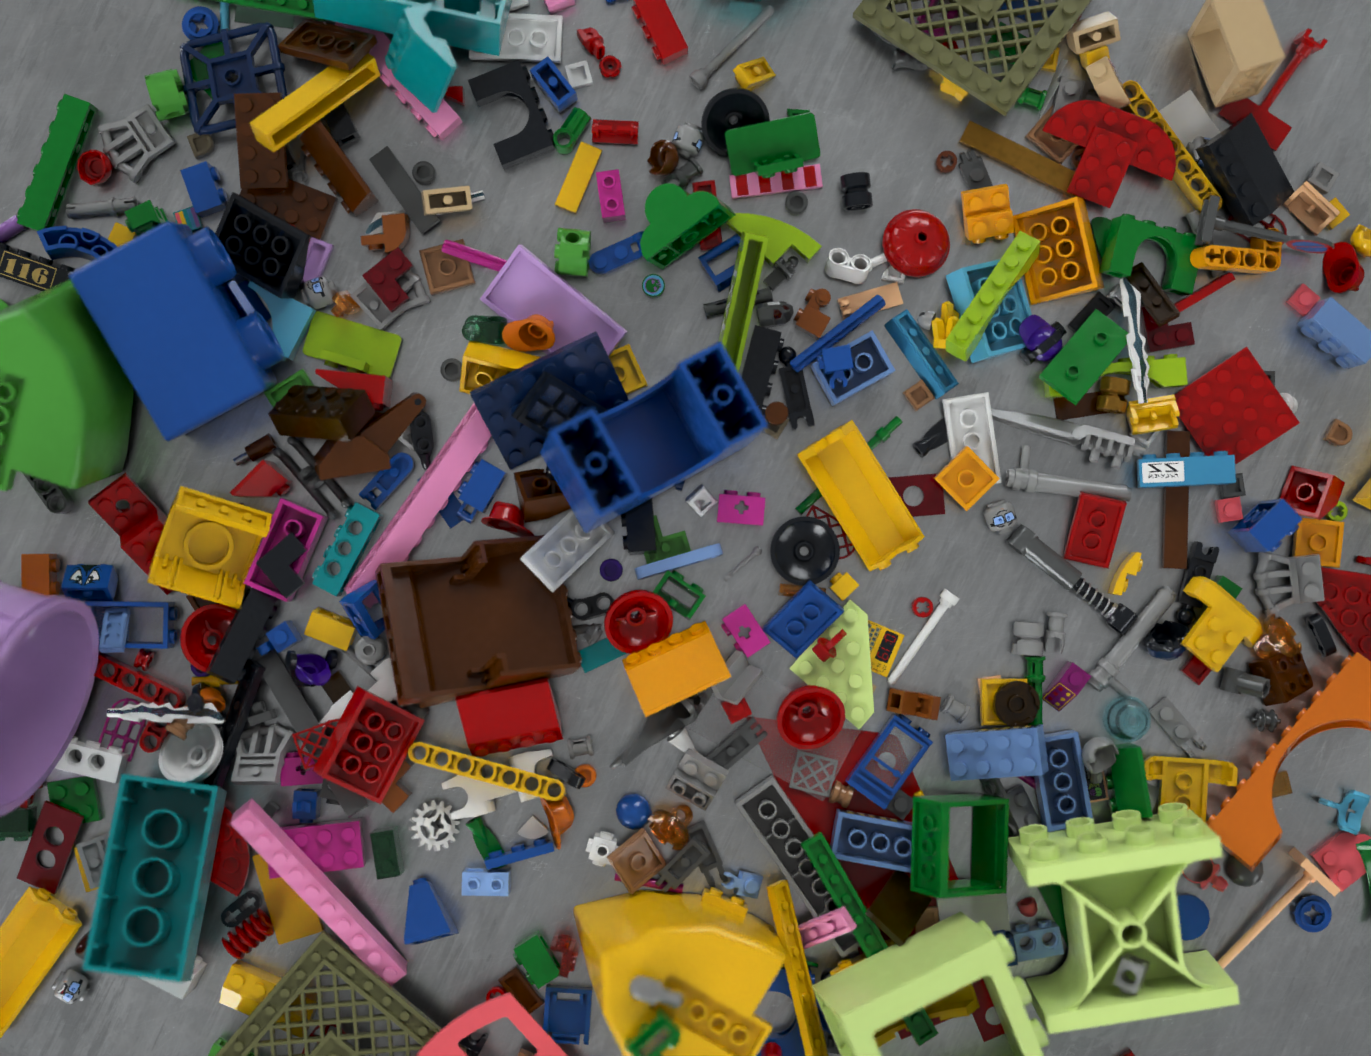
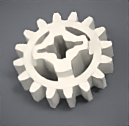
M434 800L429 801V807L426 803L421 804L422 810L415 809L413 812L417 816L409 820L414 823V826L409 828L410 831H415V834L411 837L412 840L418 838L417 846L420 847L425 844L426 851L431 850L432 846L434 851H440V845L444 849L448 848V842H455V838L452 835L459 834L460 832L455 829V826L460 824V821L451 819L450 810L452 806L448 805L444 808V801H439L437 805ZM433 810L429 818L423 817L428 811ZM431 822H435V825L438 826V829L434 830V827L431 826ZM439 834H446L443 839L436 841Z

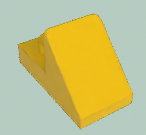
M764 57L739 64L733 69L735 79L740 87L752 92L776 76Z

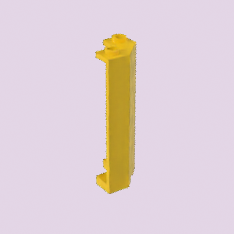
M853 420L832 430L828 435L813 442L797 454L869 571L877 568L881 571L892 564L890 560L903 551L910 553L919 547L918 543L925 536Z
M29 886L0 926V1038L82 926L77 916L78 913L56 899L44 888L36 889Z

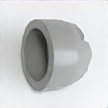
M932 311L921 312L917 319L920 327L931 330V321L936 318V313Z

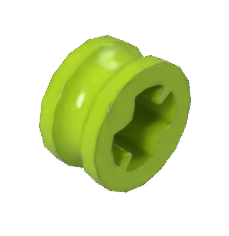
M1338 501L1335 507H1339L1340 510L1338 512L1340 514L1332 516L1331 512L1333 511L1330 510L1325 515L1327 520L1341 521L1346 518L1348 509L1343 502Z

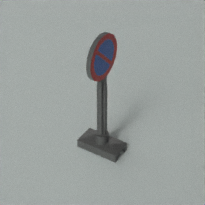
M1210 195L1209 200H1203L1194 245L1204 247L1211 242L1213 230H1225L1273 242H1285L1288 247L1301 252L1322 254L1330 253L1334 250V243L1323 238L1304 235L1287 236L1281 232L1226 220L1224 217L1216 216L1220 197Z

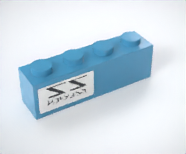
M1228 451L1213 452L1214 456H1204V452L1190 453V457H1180V453L1166 454V458H1156V454L1143 455L1142 459L1136 461L1138 488L1236 483L1235 455H1228Z

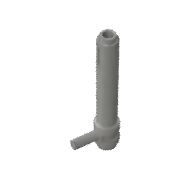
M1022 446L1020 468L1008 469L1005 478L1006 487L1016 491L1024 489L1025 492L1030 493L1040 491L1079 497L1081 491L1128 502L1132 494L1131 488H1128L1127 485L1037 473L1036 470L1029 469L1030 446Z
M1167 586L1164 589L1161 588L1105 658H1101L1096 664L1097 668L1089 672L1091 678L1087 683L1099 692L1103 688L1106 689L1108 686H1111L1124 699L1131 695V692L1115 677L1119 674L1121 666L1176 600L1174 597L1177 594Z

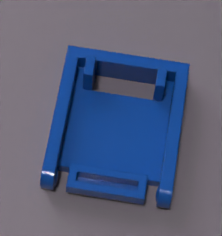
M546 985L543 1029L547 1033L552 1032V1038L556 1043L579 1045L580 1034H584V1044H589L593 987ZM558 992L580 994V1000L557 999Z

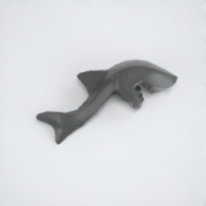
M709 687L646 717L638 737L631 746L611 763L610 768L613 770L619 765L625 767L647 748L693 723L713 693L712 688Z

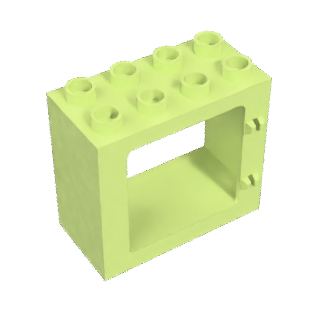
M961 911L908 937L901 946L894 944L812 985V989L841 1056H881L873 1037L875 1031L981 977L987 987L1014 1056H1044L1041 1048L1049 1045L1048 1037L1040 1022L1036 1018L1029 1020L1024 1006L1032 1002L1026 984L1019 976L1012 978L1007 963L1015 960L1014 952L1008 940L1002 933L994 936L984 920L976 923Z

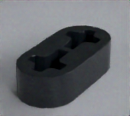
M1315 613L1306 617L1307 627L1320 654L1323 657H1327L1336 653L1335 643L1322 616L1319 613Z
M552 757L547 766L550 772L574 788L580 789L586 779L559 759Z
M254 890L243 894L223 910L221 914L222 923L230 928L239 925L261 907V895ZM254 897L256 900L253 903L254 906L250 905L245 909L243 905L248 901V898ZM238 909L241 913L235 917L237 921L234 919L230 921L228 919L230 915L228 911L233 913Z

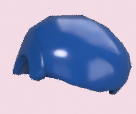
M634 793L627 794L619 800L616 815L624 827L636 830L643 828L649 823L652 810L650 804L643 796Z

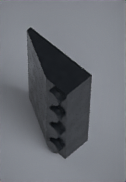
M1249 113L1195 149L1234 221L1250 226L1256 225L1272 214L1294 193L1290 182L1252 113Z
M232 192L215 234L228 252L236 272L279 298H295L304 276L310 235L239 194Z

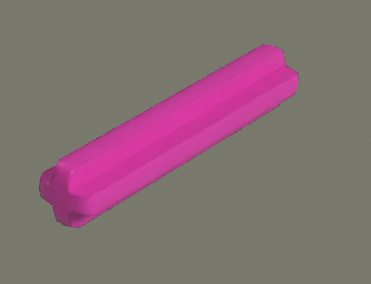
M448 239L442 245V252L498 272L507 262L505 259Z

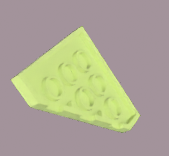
M850 599L843 607L844 612L802 653L789 669L806 684L820 686L833 691L844 705L845 718L856 728L860 729L874 714L868 614ZM843 629L847 635L834 646L836 657H830L827 661L822 662L812 650L818 644L817 640L821 637L830 641Z

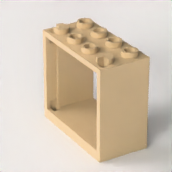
M1206 0L1187 33L1215 108L1259 94L1285 58L1263 0Z

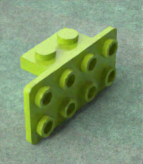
M316 311L308 330L303 353L325 361L324 365L337 369L338 365L347 368L346 372H363L371 375L386 376L390 379L402 338L390 332Z

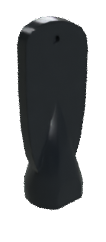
M945 417L932 426L921 440L912 444L920 457L923 458L930 450L948 442Z

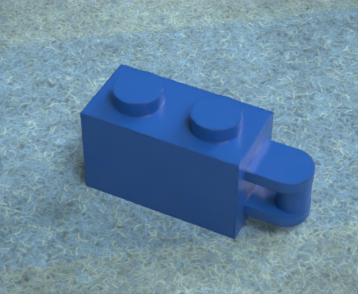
M483 459L480 462L476 461L470 470L472 474L468 482L464 481L458 491L461 494L458 499L463 501V504L456 516L469 524L473 522L479 511L482 513L486 512L508 475ZM468 505L475 508L472 514L465 510Z

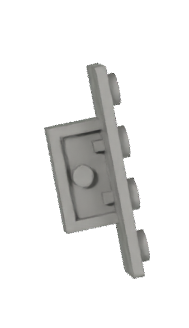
M999 778L980 779L987 795L1009 799L1008 838L1019 836V829L1023 826L1042 825L1023 784L1017 785L1005 792Z

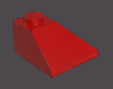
M262 460L230 494L243 498L282 497L290 490L291 487L289 485L293 481L274 462Z
M1291 466L1280 499H1284L1298 515L1320 520L1338 504L1345 482L1332 474Z

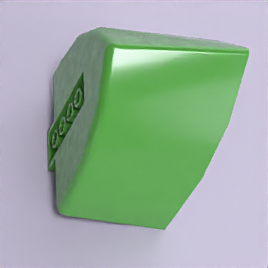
M70 279L0 311V490L5 492L13 488L16 471L72 489L87 486L123 471L128 451L134 394L133 386Z

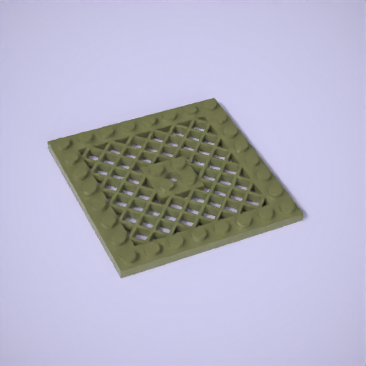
M863 0L853 12V18L1006 117L1092 0H1055L1054 3L1045 4L1044 0H1038L1039 5L1029 6L1027 0H1022L1023 7L1012 9L1011 1L1017 0H949L951 4H944V0H939L940 5L928 7L927 0H922L924 8L913 10L911 2L921 0ZM1006 2L1007 10L999 11ZM906 3L907 11L896 12V4ZM1054 10V12L1048 18L1047 11ZM947 11H958L959 18L947 19ZM963 11L970 16L964 17ZM1041 12L1042 20H1031V13ZM941 13L942 20L931 22L930 14ZM925 15L926 23L915 24L914 17ZM1025 15L1026 22L1015 24L1014 16ZM1009 17L1010 25L999 27L998 19ZM903 18H909L910 23L903 20ZM993 20V28L983 29L982 24L988 26ZM976 22L978 30L967 32L965 24ZM960 25L962 33L950 34L949 26ZM944 27L945 35L934 37L933 29ZM1042 27L1035 36L1033 28ZM1028 29L1029 37L1019 39L1017 31ZM928 30L929 36L922 31ZM1012 32L1013 40L1002 42L1001 34ZM996 35L997 42L986 44L985 36ZM979 37L981 45L970 47L968 39ZM963 40L965 48L953 49L952 41ZM947 42L948 48L941 43ZM1028 45L1024 52L1021 53L1020 46ZM1015 47L1016 55L1005 57L1004 48ZM999 49L1000 58L989 59L988 51ZM982 52L984 60L973 62L971 54ZM960 55H966L967 60L962 58ZM1015 62L1012 68L1008 71L1007 63ZM1002 64L1003 73L992 74L991 66ZM985 67L986 73L979 68Z
M323 930L215 1056H247L253 1048L254 1056H260L259 1047L271 1046V1056H277L276 1045L288 1046V1055L281 1056H364L365 1054L377 1056V1053H389V1056H394V1052L406 1051V1056H411L410 1051L420 1050L442 1028L328 932ZM333 974V985L322 986L321 975ZM316 976L317 986L306 987ZM338 976L347 984L338 985ZM351 989V1000L340 1001L339 990ZM334 991L335 1001L323 1002L322 992ZM356 991L365 999L356 1000ZM317 992L318 1003L306 1004L305 993ZM300 994L301 1004L291 1005ZM369 1004V1015L357 1016V1005ZM352 1006L353 1016L341 1017L340 1007ZM373 1006H375L383 1014L374 1015ZM335 1007L336 1018L324 1019L323 1008ZM318 1009L319 1019L307 1020V1010ZM302 1010V1021L291 1022L290 1011ZM285 1012L286 1022L275 1023ZM387 1020V1030L375 1031V1021ZM370 1021L371 1031L359 1032L358 1022ZM391 1021L394 1022L401 1029L392 1030ZM353 1022L354 1033L342 1034L341 1023ZM336 1024L337 1032L331 1028L325 1035V1025ZM320 1025V1036L309 1037L308 1026ZM303 1027L304 1037L292 1038L291 1028ZM286 1028L287 1038L275 1039V1029ZM269 1030L270 1040L260 1041ZM404 1035L405 1045L393 1046L392 1036ZM388 1036V1046L377 1047L376 1037ZM409 1036L419 1044L410 1045ZM359 1038H371L372 1048L360 1049ZM354 1039L355 1047L346 1040ZM319 1042L310 1053L309 1043ZM304 1043L305 1053L293 1054V1044ZM458 1043V1045H459V1046L465 1051V1053H466L467 1049L464 1048L460 1043Z

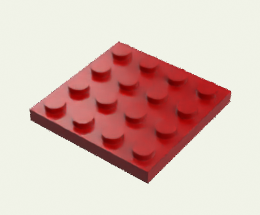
M1248 347L1241 349L1174 394L1180 413L1179 418L1187 430L1190 431V434L1206 456H1214L1213 452L1228 451V455H1235V465L1300 424Z

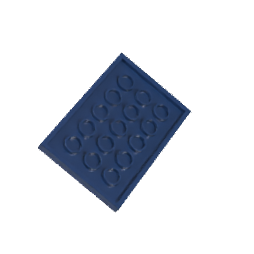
M597 331L470 392L478 411L510 470L540 456V451L546 441L544 436L512 417L513 412L544 371L607 410L629 400ZM550 385L540 399L553 406L562 392ZM566 395L557 409L569 416L578 404V401ZM537 402L528 414V417L540 423L549 409ZM582 405V407L579 409V411L573 418L589 411L590 409ZM553 413L544 426L553 430L562 425L566 419Z

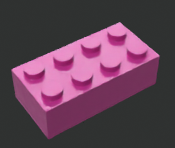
M280 498L271 519L269 533L267 537H263L243 584L285 602L293 601L296 591L290 597L285 598L256 562L293 532L308 549L307 552L290 565L303 578L328 517L288 499Z
M361 817L280 827L322 872L362 868L366 864ZM268 863L269 879L281 878Z

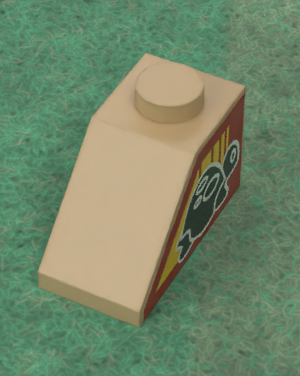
M1107 56L1085 67L1103 103L1118 109L1131 104L1115 66Z

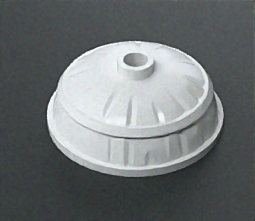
M195 724L193 729L187 732L185 741L171 733L167 735L159 753V767L165 778L172 781L197 783L215 771L223 754V741L216 725Z

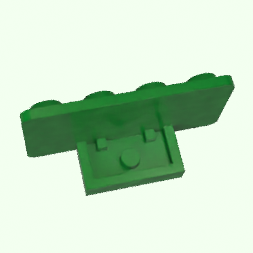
M811 112L729 129L725 132L730 169L734 176L755 172L758 176H762V178H770L775 176L776 172L793 173L798 171L797 168L804 167L803 161L816 159L821 154L815 115Z

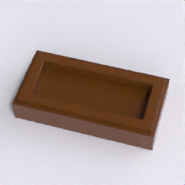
M518 965L498 979L506 992H510L529 1014L545 1003L544 999L535 987L530 984Z

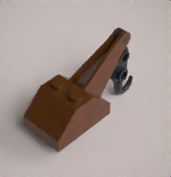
M419 392L411 393L398 404L363 426L350 442L326 440L313 457L315 472L320 480L391 469L387 452L409 425L412 446L421 460L423 469L426 471L431 464L430 456L434 442L430 417L423 411L426 405L425 397Z

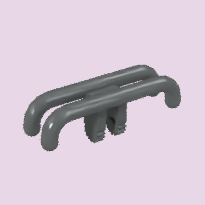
M288 437V444L293 446L310 466H306L301 470L291 457L280 448L274 449V456L278 457L326 512L328 519L334 520L337 517V513L318 488L325 483L344 508H348L351 505L349 497L333 478L320 480L315 472L314 456L296 437Z

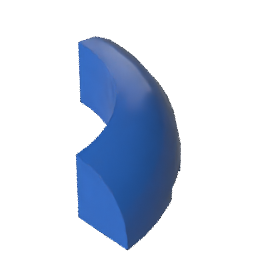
M54 226L37 231L43 247L51 260L64 257H78L94 261L118 248L113 242L104 238L99 233L86 228Z

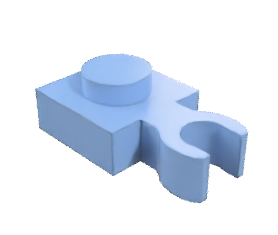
M739 870L738 877L730 872H724V875L731 879L727 884L721 883L726 889L734 888L733 893L736 895L758 898L763 876Z

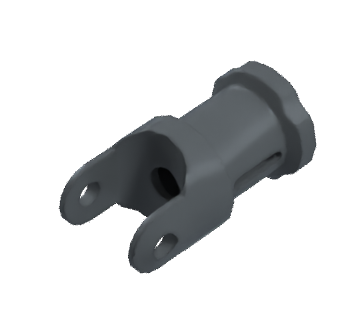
M691 156L688 158L689 161L681 168L674 169L672 173L667 175L661 184H666L671 179H675L680 183L679 187L684 189L688 186L690 180L704 172L698 162Z

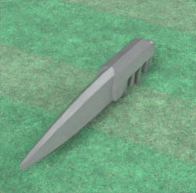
M991 409L992 418L995 421L1033 434L1065 442L1068 445L1077 446L1081 444L1082 451L1086 449L1091 450L1089 461L1092 463H1098L1100 453H1103L1104 457L1114 456L1111 467L1120 469L1123 459L1124 462H1129L1132 454L1142 457L1145 452V448L1135 446V438L1041 415Z

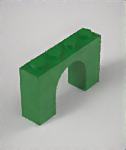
M1122 214L1112 219L1100 273L1117 278L1131 276L1136 251L1145 239H1149L1158 243L1166 255L1167 266L1161 287L1164 292L1178 296H1186L1193 293L1198 268L1191 264L1190 254L1195 248L1202 247L1194 245L1196 234L1188 232L1178 233L1176 228L1163 226L1162 228L1156 226V222L1150 220L1139 221L1131 214Z

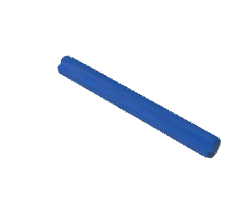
M876 295L790 361L793 370L796 372L801 371L814 361L818 355H821L820 351L822 349L831 348L886 305L884 299L880 295Z

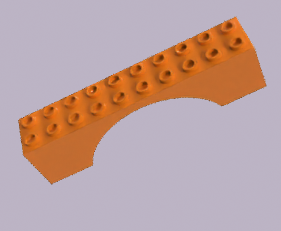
M1358 652L1353 657L1351 655L1346 657L1341 664L1342 667L1339 674L1334 672L1326 681V689L1323 692L1317 691L1311 699L1312 703L1309 709L1303 708L1296 716V724L1293 727L1289 725L1282 732L1279 744L1273 743L1265 753L1266 759L1263 762L1258 761L1252 767L1250 778L1248 780L1243 778L1235 788L1236 794L1232 798L1228 796L1220 805V813L1217 816L1212 814L1205 823L1220 837L1221 848L1251 872L1254 871L1282 838V829L1274 813L1272 790L1277 772L1288 754L1306 739L1324 731L1338 728H1358L1371 731V661Z

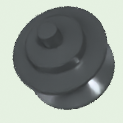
M1260 709L1255 718H1252V722H1255L1260 732H1263L1265 727L1270 732H1274L1278 723H1281V719H1278L1273 709L1268 714H1265V711Z

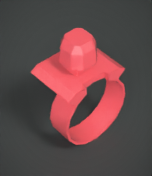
M1212 859L1213 872L1207 880L1194 882L1186 877L1188 881L1200 884L1202 890L1207 889L1210 884H1213V888L1224 892L1229 885L1222 876H1217L1221 871V866L1219 864L1214 865Z

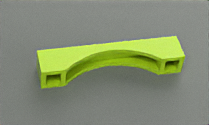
M1019 231L946 338V351L965 362L969 359L1005 296L1014 284L1030 269L1038 257L1040 240Z
M1178 354L1163 355L1164 359H1155V356H1148L1146 360L1149 365L1147 374L1150 380L1149 383L1158 389L1188 385L1185 357L1178 358ZM1130 357L1120 358L1118 363H1111L1101 376L1110 374L1132 376L1131 369L1133 368ZM1140 361V368H1141V374H1142V372H1143V370H1144V366H1143L1142 362ZM1044 382L1045 398L1063 397Z

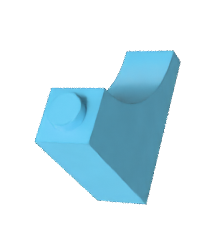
M250 281L248 287L256 291L269 308L273 324L272 331L284 354L282 361L285 362L286 358L293 361L308 333L316 311L293 298H279Z

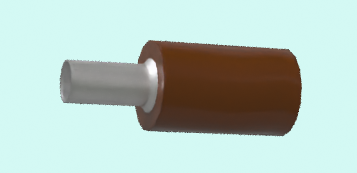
M268 433L246 446V452L234 458L233 461L237 466L249 459L254 462L278 448L273 437Z

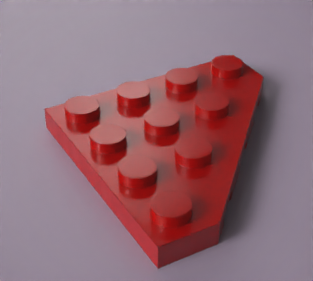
M1321 567L1325 601H1317L1316 603L1354 655L1358 652L1371 661V575Z

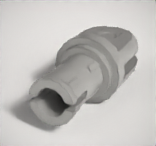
M637 976L629 984V991L632 997L653 1006L660 1002L673 1006L676 1009L681 1005L683 994L664 988L659 980L646 976Z

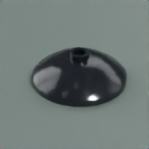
M729 88L716 94L707 103L702 114L701 128L707 144L715 152L728 157L725 141V132L727 130L770 121V117L765 103L757 94L744 88ZM731 116H736L734 122H729Z
M802 516L793 518L779 527L771 542L770 555L773 566L781 577L790 583L804 586L809 580L817 584L832 574L838 564L840 547L837 536L829 525L817 518ZM801 547L808 549L807 555L803 556L800 554Z

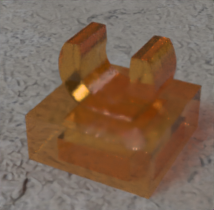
M347 290L337 292L332 297L337 305L332 308L331 312L337 318L340 315L343 317L345 314H356L361 309Z

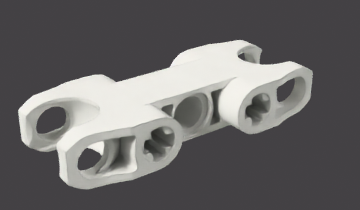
M388 658L370 673L377 682L367 691L389 702L394 700L399 706L391 659ZM350 690L334 703L319 724L341 718L353 692Z
M552 749L527 751L509 757L508 761L510 767L536 774V767L539 762L553 756ZM483 767V769H482V775H483V777H484V778H490L492 775L486 777V773H485V770H484V767ZM513 771L507 772L504 776V781L508 785L513 784L516 780V775ZM461 775L441 783L443 790L461 787L468 795V801L464 808L450 813L452 820L479 817L495 812L496 807L493 800L518 792L521 803L539 798ZM535 777L529 778L526 783L530 791L536 790L539 785ZM552 784L549 787V792L560 787V785Z

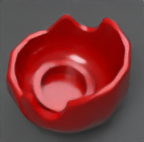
M86 151L78 159L77 170L80 179L89 185L102 184L112 174L111 160L101 151Z

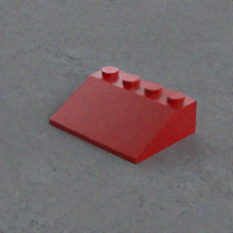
M548 678L455 696L467 745L473 757H484L492 753L508 752L522 747L529 748L533 745L553 743L563 739L561 718Z
M357 686L313 771L322 778L381 804L425 720Z

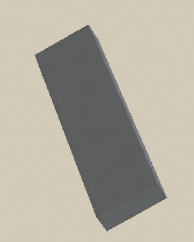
M388 146L369 159L421 234L441 221L437 215L424 216L421 192Z

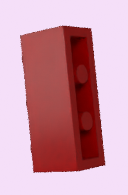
M633 0L634 6L631 7L636 19H641L644 25L641 29L647 40L651 39L654 45L651 49L656 60L661 59L663 65H666L688 54V46L665 0Z

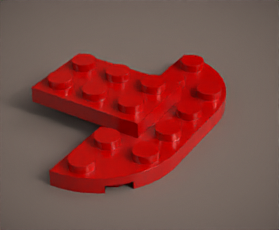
M1079 100L1069 103L1054 112L1042 129L1044 132L1085 147L1067 192L1099 205L1111 208L1129 165L1170 181L1173 179L1176 155L1173 144L1165 131L1147 119L1095 100Z

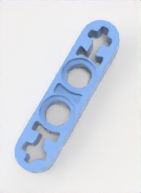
M720 543L646 564L634 570L637 580L665 573L667 570L672 571L721 556L723 551Z

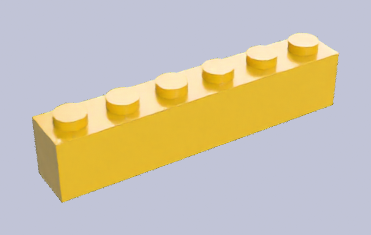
M369 53L366 54L350 71L333 66L324 69L250 122L256 140L272 152L277 151L378 78L380 72L375 57Z

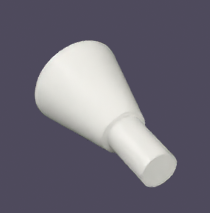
M685 727L671 734L667 739L669 743L684 753L687 752L688 748L699 753L694 748V744Z

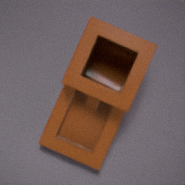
M405 213L382 215L383 234L361 236V245L369 247V250H382V245H385V253L390 254L397 247L401 250L405 247L410 237L409 216Z
M890 688L886 711L938 720L941 697L922 692Z
M409 758L403 761L382 801L392 813L397 811L412 794L399 781L414 765Z

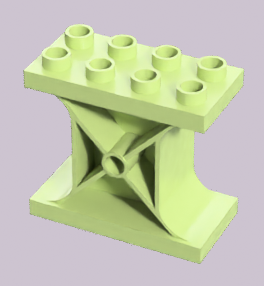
M1163 804L1158 807L1159 814H1155L1150 818H1141V813L1136 810L1117 811L1112 814L1111 822L1094 824V820L1088 817L1072 818L1065 822L1066 829L1048 832L1045 825H1027L1019 829V836L1008 838L1009 857L1029 887L1051 883L1061 885L1068 939L1067 958L1063 965L1052 974L1025 978L1026 986L1032 998L1031 1003L1048 1034L1239 1004L1237 985L1207 950L1183 953L1176 898L1178 877L1194 861L1222 857L1220 837L1191 809H1188L1186 804ZM1126 953L1150 962L1142 988L1137 994L1124 993L1119 990L1118 986L1113 984L1121 958ZM1126 970L1127 977L1130 980H1136L1135 974L1132 971Z

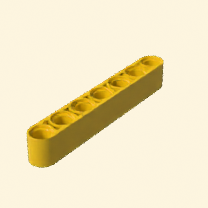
M1133 80L1126 81L1123 86L1131 91L1133 97L1129 98L1131 104L1125 106L1122 110L1155 123L1168 135L1176 155L1173 180L1195 210L1199 209L1201 214L1203 200H1209L1210 195L1220 197L1217 210L1219 211L1223 203L1217 190L1141 86ZM1137 108L1144 109L1146 116H1140ZM1178 163L1185 165L1186 172H1181L1178 169ZM1192 181L1199 184V191L1192 188Z
M422 742L413 743L408 750L409 758L413 762L552 801H559L566 794V787L563 782L553 778ZM418 747H424L426 755L423 759L418 760L415 757V751ZM441 753H446L448 755V762L440 766L437 762V757ZM463 759H468L471 763V767L467 772H462L459 767ZM486 765L492 766L494 770L490 778H484L482 775V769ZM513 771L516 775V780L513 784L508 785L504 781V776L507 772ZM535 777L539 782L538 788L534 791H530L526 786L528 779ZM555 783L559 784L561 787L560 795L552 797L549 794V787Z

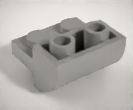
M688 748L665 789L706 811L729 771Z

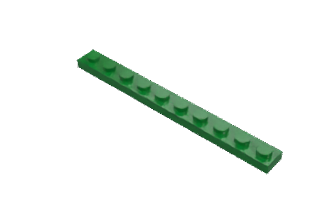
M819 831L800 843L836 907L839 909L845 906L856 923L857 927L851 932L866 958L888 948L875 923L865 914L867 909L822 832ZM924 1007L902 1017L918 1046L939 1034Z

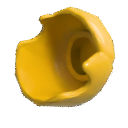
M1358 224L1350 236V244L1356 253L1371 258V230Z

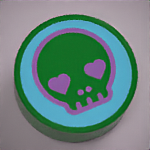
M650 274L644 278L642 289L648 297L657 298L663 294L665 283L661 276Z

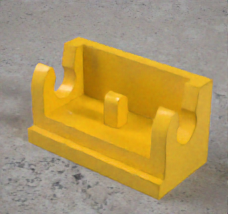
M1174 394L1148 398V403L1138 404V400L1128 402L1126 417L1132 435L1178 428L1179 425L1177 417L1180 416Z
M319 606L311 612L304 635L344 651H348L357 634V630L349 618Z

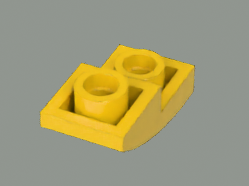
M1131 552L1123 560L1112 578L1108 594L1122 596V593L1126 592L1128 587L1126 576H1136L1137 572H1140L1143 564V559H1141L1142 553Z

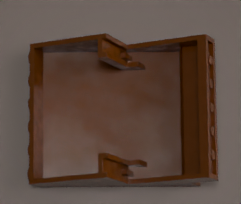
M545 535L474 541L461 557L381 563L375 573L399 706L419 703L420 708L455 701V696L573 674L581 667L582 658L576 646L577 634L571 622L572 610L568 607L567 587L562 583L552 593L520 560Z

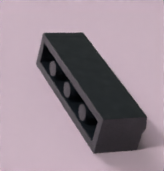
M755 325L741 378L764 417L767 405H763L765 396H770L773 383H769L770 375L776 374L779 362L775 360L776 352L782 351L785 339L780 338L782 334L780 331Z
M652 498L621 515L622 527H626L627 536H623L624 550L628 549L629 555L657 553Z
M253 587L247 590L243 597L242 605L237 609L206 673L229 684H234L236 681L240 682L246 671L243 668L246 661H250L256 652L254 645L257 639L261 640L267 630L264 627L267 619H272L277 610L275 606L277 599Z

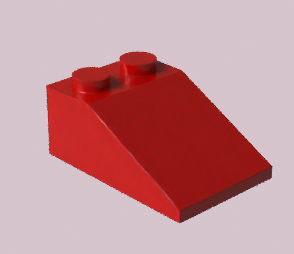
M315 369V374L337 388L365 390L375 411H383L384 407L390 408L393 380L388 377Z

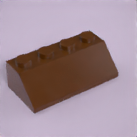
M321 120L315 122L299 137L304 144L301 146V149L308 158L312 156L317 163L314 167L322 177L326 175L330 180L327 185L334 195L339 193L343 198V201L340 203L348 214L353 212L358 217L379 202Z

